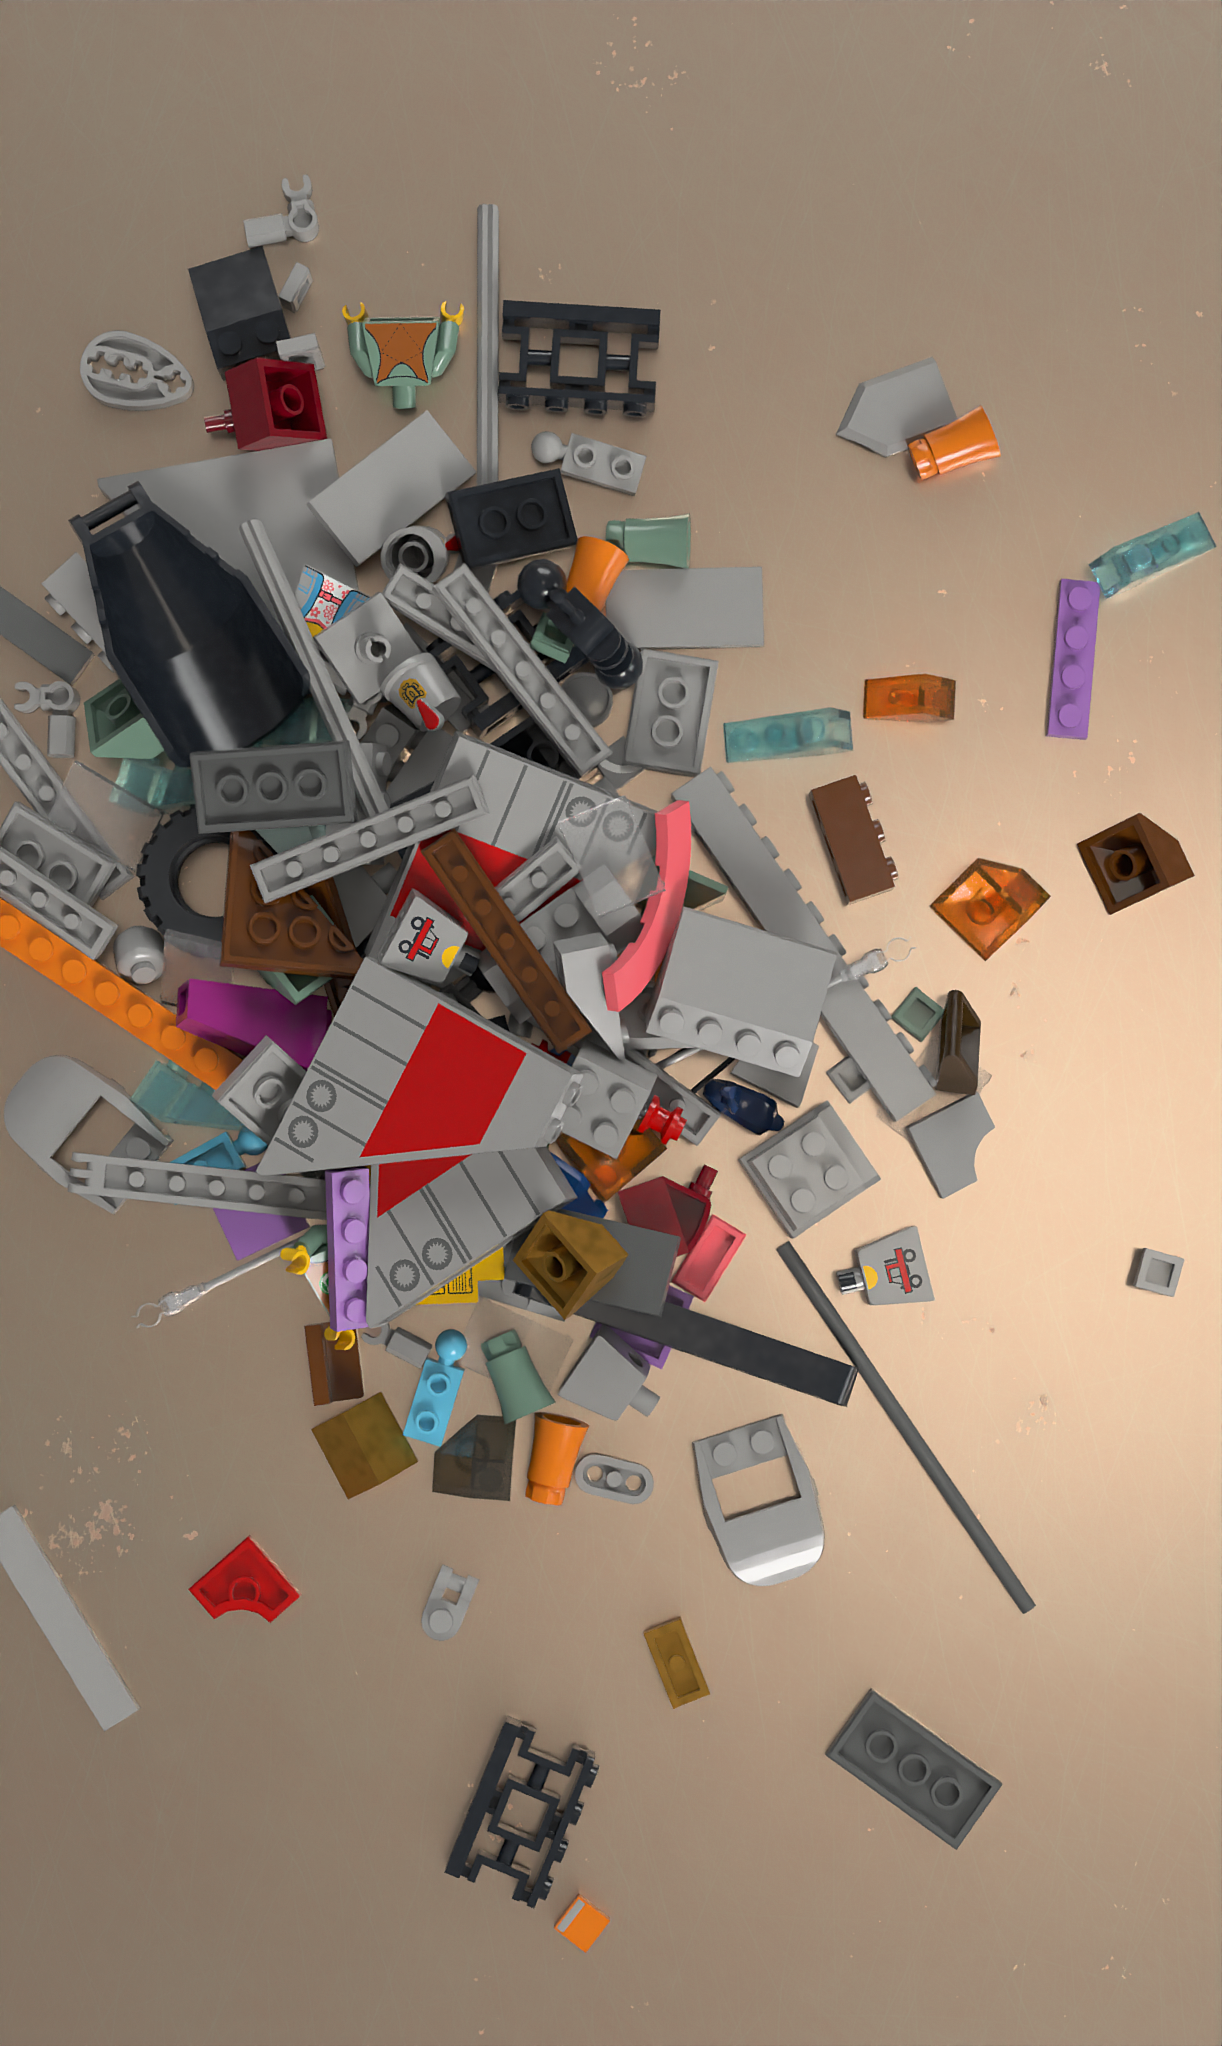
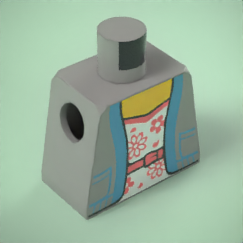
M307 564L302 569L294 595L312 637L371 597ZM315 642V644H316V646H317V648H318V651L320 652L321 649L319 648V646H318L317 643Z

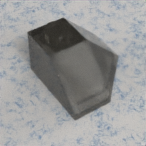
M477 1414L435 1451L432 1492L473 1499L510 1501L512 1496L517 1420L504 1424L503 1416Z

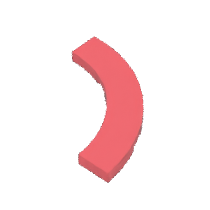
M677 800L655 813V866L660 868L656 891H651L649 894L646 908L640 921L644 927L636 942L629 943L619 958L602 972L606 1005L609 1011L620 1012L642 992L667 952L683 907L688 883L691 857L689 801Z

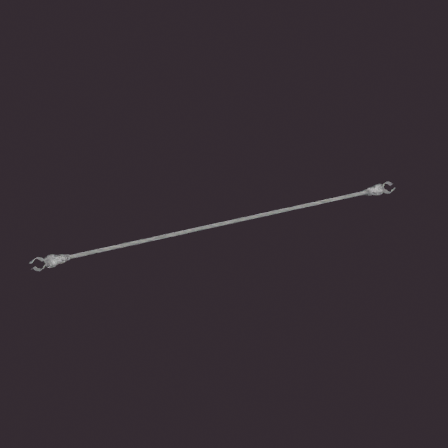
M897 937V938H894V939L891 940V941H893V940H895V939H902V940H905V941H909V939L906 940V939H904V938H902V937ZM890 942L887 945L886 951H882L881 948L873 949L865 953L861 959L849 964L838 975L830 978L828 988L842 981L845 983L849 980H856L866 974H875L884 970L888 965V960H886L883 952L888 951ZM911 947V948H910L909 955H910V953H911V949H916V947ZM908 955L905 959H903V960H895V959H893V958H889V959H892L893 961H896V962H901V961L906 960V959L909 957V955ZM687 1048L656 1063V1065L664 1069L703 1049ZM301 1237L205 1284L202 1282L198 1285H191L181 1291H172L163 1295L159 1299L158 1305L154 1303L141 1305L136 1312V1316L131 1317H138L140 1309L144 1305L160 1306L163 1313L159 1314L158 1320L154 1325L148 1326L140 1323L136 1328H139L140 1325L143 1327L157 1325L161 1320L162 1314L173 1316L182 1312L187 1305L207 1294L208 1290L280 1256L282 1249L290 1248Z

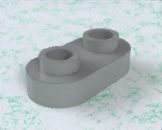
M598 1453L584 1456L578 1462L575 1470L576 1483L581 1490L591 1495L624 1503L639 1504L649 1498L654 1487L653 1476L644 1465ZM598 1466L602 1469L603 1475L599 1480L594 1481L588 1477L587 1471L590 1467ZM632 1475L638 1476L642 1482L641 1486L636 1490H631L626 1485L627 1478Z

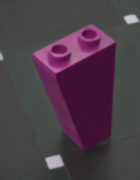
M189 978L178 988L176 1027L245 1057L267 1035L307 1072L332 1023V1012L327 1009L328 996L311 994L295 1005L275 989Z

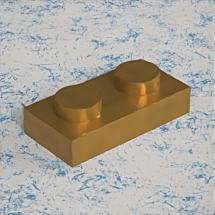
M681 1617L643 1632L673 1709L710 1695V1690Z

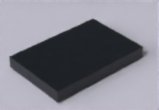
M560 468L450 491L445 494L462 563H465L470 570L576 547L578 538Z

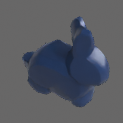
M710 1079L704 1085L703 1095L711 1105L721 1114L747 1130L760 1136L768 1130L780 1131L783 1128L785 1121L778 1114L777 1103L772 1098L728 1080Z

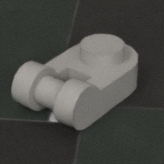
M442 1565L421 1619L422 1628L429 1637L434 1640L444 1641L456 1635L479 1579L470 1575L466 1579L452 1573L453 1568ZM446 1588L461 1593L457 1603L442 1597Z

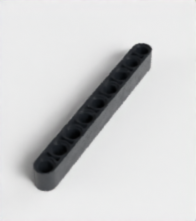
M515 1283L512 1293L553 1307L536 1287ZM588 1300L574 1313V1315L844 1407L848 1405L859 1371L858 1368L668 1302L664 1304L661 1317Z

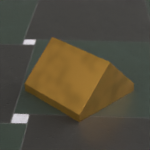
M382 1391L311 1429L347 1499L382 1484L419 1462L406 1436L403 1435V1431Z

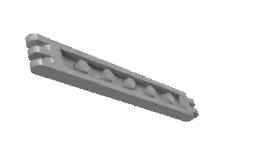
M72 1152L71 1160L81 1163L87 1162V1168H70L69 1176L85 1178V1185L78 1183L68 1184V1192L327 1220L325 1179L281 1174L261 1176L253 1171Z

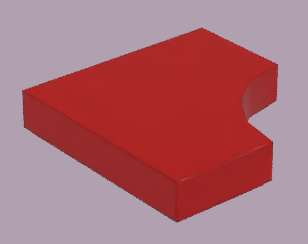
M250 1535L188 1589L213 1619L228 1611L247 1610L258 1613L270 1623L302 1595Z

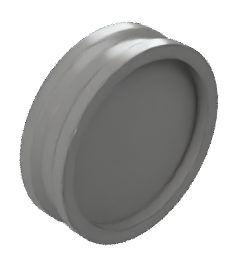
M590 672L577 673L570 676L562 684L563 690L593 728L601 725L609 717L613 707L612 691L610 687L599 681L596 674Z

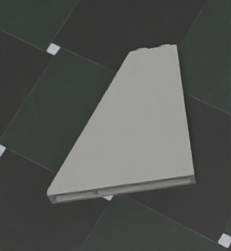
M331 438L97 479L98 487L109 501L127 492V486L139 481L154 504L188 529L191 535L202 544L215 550L219 557L234 569H239L248 576L283 632L284 630L240 533L239 527L244 522L254 518L262 522L294 595L305 564L359 590L355 565L306 505L339 478ZM135 505L122 514L127 516L138 510L139 507Z

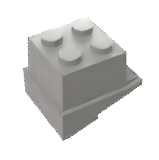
M828 1100L738 1159L791 1239H794L881 1180Z

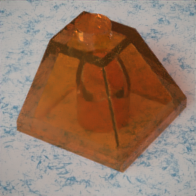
M977 858L930 907L987 961L1032 918L1051 895L1023 868Z
M642 1118L636 1120L617 1159L565 1133H562L555 1140L572 1167L585 1175L591 1184L589 1188L603 1203L608 1201L667 1150V1147L660 1143V1139L650 1128L643 1133L637 1131Z

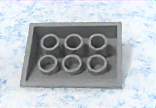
M683 906L644 1012L646 1033L800 1077L814 1040L837 953Z

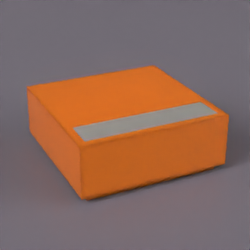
M578 1893L555 1923L554 1929L586 1953L608 1925L610 1917Z

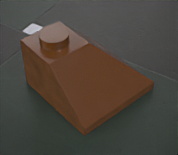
M1138 813L1077 843L1110 915L1195 876L1179 841L1142 813Z

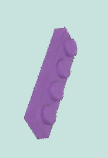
M1061 579L1059 581L1047 737L1086 740L1088 737L1101 582Z
M357 1166L325 1170L330 1329L339 1332L369 1327L366 1323L370 1210L369 1168Z

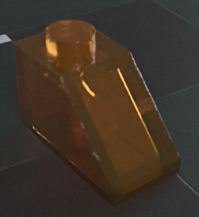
M926 673L865 679L863 719L908 722L954 720L956 680Z

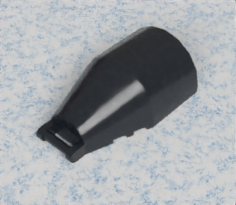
M139 481L127 486V492L82 517L77 514L70 518L68 522L84 548L105 644L106 657L169 760L178 767L191 768L190 753L250 748L274 732L296 712L309 692L311 679L309 671L248 576L239 569H234L220 558L215 550L202 544L191 535L188 529L154 504ZM135 505L139 507L138 510L94 535L91 534L90 531L131 507Z

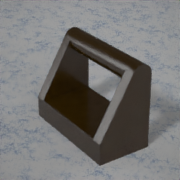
M959 990L949 991L939 1026L935 1090L975 1095L978 1087L981 1020L963 992Z

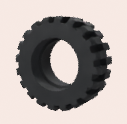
M192 804L189 810L182 812L179 809L170 814L171 819L164 825L159 823L152 832L155 835L150 843H144L140 852L144 855L142 864H137L136 876L140 878V887H137L139 900L143 901L145 906L143 911L149 921L154 923L158 928L157 930L164 937L193 953L220 957L223 916L210 917L192 910L180 893L178 879L183 863L194 850L209 843L229 845L230 832L199 834L196 806ZM250 830L257 839H260L273 855L278 854L256 830Z

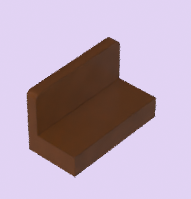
M330 1322L304 1326L314 1406L326 1405L335 1401L359 1399L364 1396L357 1329H353L355 1333L353 1346L348 1350H336L335 1345L339 1337L337 1340H327L324 1335L325 1329L330 1326Z

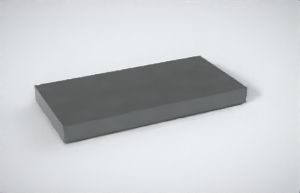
M349 740L190 753L199 834L345 824L358 821Z
M565 1209L558 1210L557 1213L602 1224L629 1254L615 1276L589 1300L661 1317L681 1238ZM531 1228L514 1239L504 1279L535 1287L513 1261L533 1229Z
M872 1688L825 1752L828 1758L956 1850L1003 1785L993 1775Z

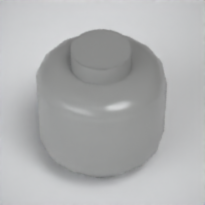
M141 925L132 926L119 934L114 941L113 953L116 970L125 981L137 985L148 984L156 981L166 971L168 959L165 943L160 933L153 928Z

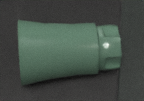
M690 513L660 518H626V521H608L606 541L624 551L629 558L628 562L665 564L689 569L691 554Z
M515 1329L480 1344L483 1354L488 1360L485 1365L500 1402L504 1424L556 1403L540 1378L526 1346L521 1347L522 1344Z

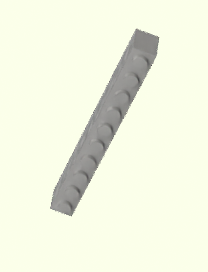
M709 767L672 792L671 799L673 802L677 800L689 801L691 828L761 930L837 953L831 978L840 974L843 981L827 989L820 1016L844 1051L853 1060L854 1065L865 1081H869L871 1090L893 1122H897L936 1095L932 1088L936 1085L934 1077L924 1064L919 1068L909 1055L914 1052V1049L902 1032L895 1035L887 1023L892 1017L879 999L873 1002L864 990L869 986L864 975L861 973L855 977H847L845 971L850 968L842 958L847 953L835 934L828 937L822 929L820 923L824 921V918L814 903L810 901L805 904L797 892L802 888L799 881L789 868L784 872L775 860L779 853L767 836L760 839L752 827L757 823L756 819L745 804L738 807L730 795L735 790L722 771L716 774L712 767Z

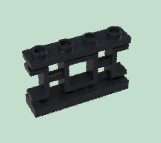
M503 300L502 339L521 340L519 373L499 372L497 393L499 403H506V408L514 410L529 409V405L545 406V410L550 412H567L568 407L584 408L585 413L593 415L606 414L607 410H623V414L626 416L644 417L646 412H654L656 381L637 380L639 348L658 349L661 310ZM530 328L553 329L552 351L529 349ZM608 332L632 334L630 355L607 354ZM561 343L599 345L597 378L559 376ZM528 365L551 367L550 389L527 387ZM606 370L629 371L628 393L605 392Z
M506 590L493 599L505 615H508L524 603L518 590L512 594ZM519 609L509 616L508 619L514 627L518 626L531 643L537 624L532 626ZM543 609V610H544L546 613H548L551 609ZM440 637L426 648L427 652L435 657L444 673L448 675L454 670L475 698L462 708L461 713L465 719L469 720L471 723L470 728L479 740L524 709L510 691L480 713L478 710L488 704L489 697L479 683L495 673L508 690L509 688L500 676L482 663L469 671L457 654L443 663L441 660L449 657L458 648ZM574 646L566 663L555 659L545 667L556 681L560 683L590 661ZM536 651L538 658L543 664L552 658Z
M507 1715L447 1861L444 1873L456 1878L463 1876L468 1881L475 1883L483 1864L518 1879L512 1899L526 1902L528 1907L534 1909L538 1898L545 1901L554 1880L553 1877L548 1876L553 1861L561 1863L569 1844V1840L563 1838L569 1823L576 1826L584 1807V1802L578 1799L584 1786L592 1787L600 1765L593 1763L595 1760L594 1751L589 1749L586 1751L575 1744L572 1745L566 1762L530 1748L536 1728L521 1724L522 1721ZM516 1737L520 1738L523 1741L517 1756L535 1763L529 1781L509 1774L504 1788H498L497 1784ZM578 1762L582 1765L561 1814L556 1812L561 1795L544 1789L543 1786L550 1769L570 1777L575 1763ZM512 1789L549 1804L536 1837L499 1822ZM486 1813H489L492 1817L487 1831L505 1838L499 1855L495 1856L478 1849L473 1864L466 1862L484 1816ZM547 1837L551 1841L532 1888L526 1887L531 1870L513 1863L518 1848L522 1845L540 1852L544 1839Z

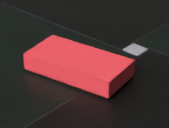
M712 1214L698 1242L688 1253L671 1282L706 1302L745 1239L746 1234Z

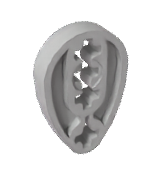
M115 330L97 336L87 345L81 357L80 373L85 387L94 399L111 408L128 411L163 409L185 402L194 391L192 376L174 355L160 345L127 331ZM100 356H104L105 361L110 366H117L119 361H123L126 369L136 371L138 365H140L145 374H147V377L139 378L137 383H133L130 375L121 373L119 379H115L111 370L102 368L100 373L96 374L95 369L90 364L92 361L98 362ZM176 375H180V379L185 386L184 388L177 387L176 392L171 393L169 385L163 381L174 380Z

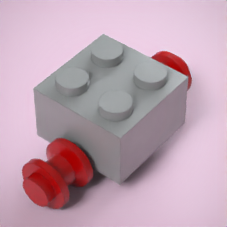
M542 1039L539 1046L531 1043V1045L565 1064L571 1055L568 1051H565L560 1056L548 1051V1041ZM585 1039L572 1065V1068L584 1074L579 1083L583 1086L582 1092L572 1107L567 1106L560 1120L564 1123L561 1132L617 1159L636 1120H640L642 1116L643 1118L637 1129L638 1132L643 1133L650 1128L660 1133V1143L664 1145L667 1144L670 1138L677 1141L687 1122V1119L681 1117L683 1108L678 1106L674 1110L669 1111L660 1106V1097L654 1095L646 1109L647 1104L645 1102L651 1093L658 1075L626 1059H618L614 1053Z

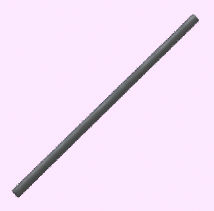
M790 1241L777 1248V1252L852 1363L859 1369V1373L1020 1611L1025 1614L1032 1610L1036 1604Z

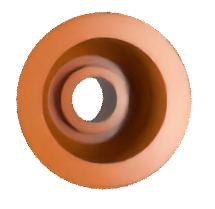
M981 405L963 417L924 435V438L907 445L912 462L921 480L937 473L942 475L972 463L1001 457L994 431Z
M589 536L579 537L567 578L566 591L569 592L575 586L601 612L613 585L629 561L628 556L617 546L602 539Z
M535 1413L534 1437L526 1476L529 1481L525 1497L538 1503L562 1505L566 1488L570 1485L580 1446L589 1428L587 1423L554 1413Z

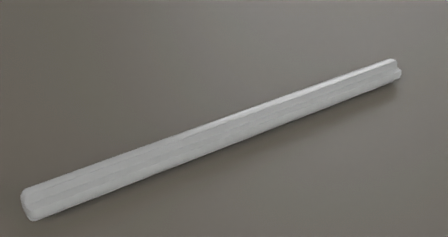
M482 204L477 208V486L498 481L499 211L498 206L494 204Z
M256 518L250 519L240 525V533L285 635L309 671L311 678L309 689L332 741H350L354 788L365 816L368 818L388 810V806L264 526L260 520Z

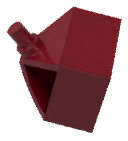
M254 358L225 372L231 409L224 410V414L204 417L206 433L227 430L228 434L235 433L239 450L261 451L327 439L315 367L312 363Z
M704 1164L696 1182L691 1181L688 1188L661 1176L618 1191L617 1193L628 1225L679 1236L681 1241L677 1257L690 1253L698 1242L708 1221L712 1206L710 1202L712 1191L709 1189L718 1171Z

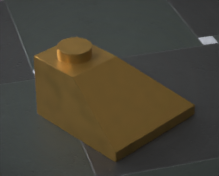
M548 1210L542 1214L513 1261L562 1318L566 1320L615 1276L629 1254L602 1224Z

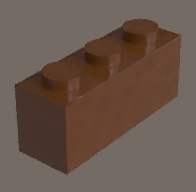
M853 775L812 789L809 797L847 906L892 891L895 888L893 880L899 878L892 857L885 858L880 843L886 841L880 821L878 819L872 821L867 806L873 803L866 782L859 784L857 776Z

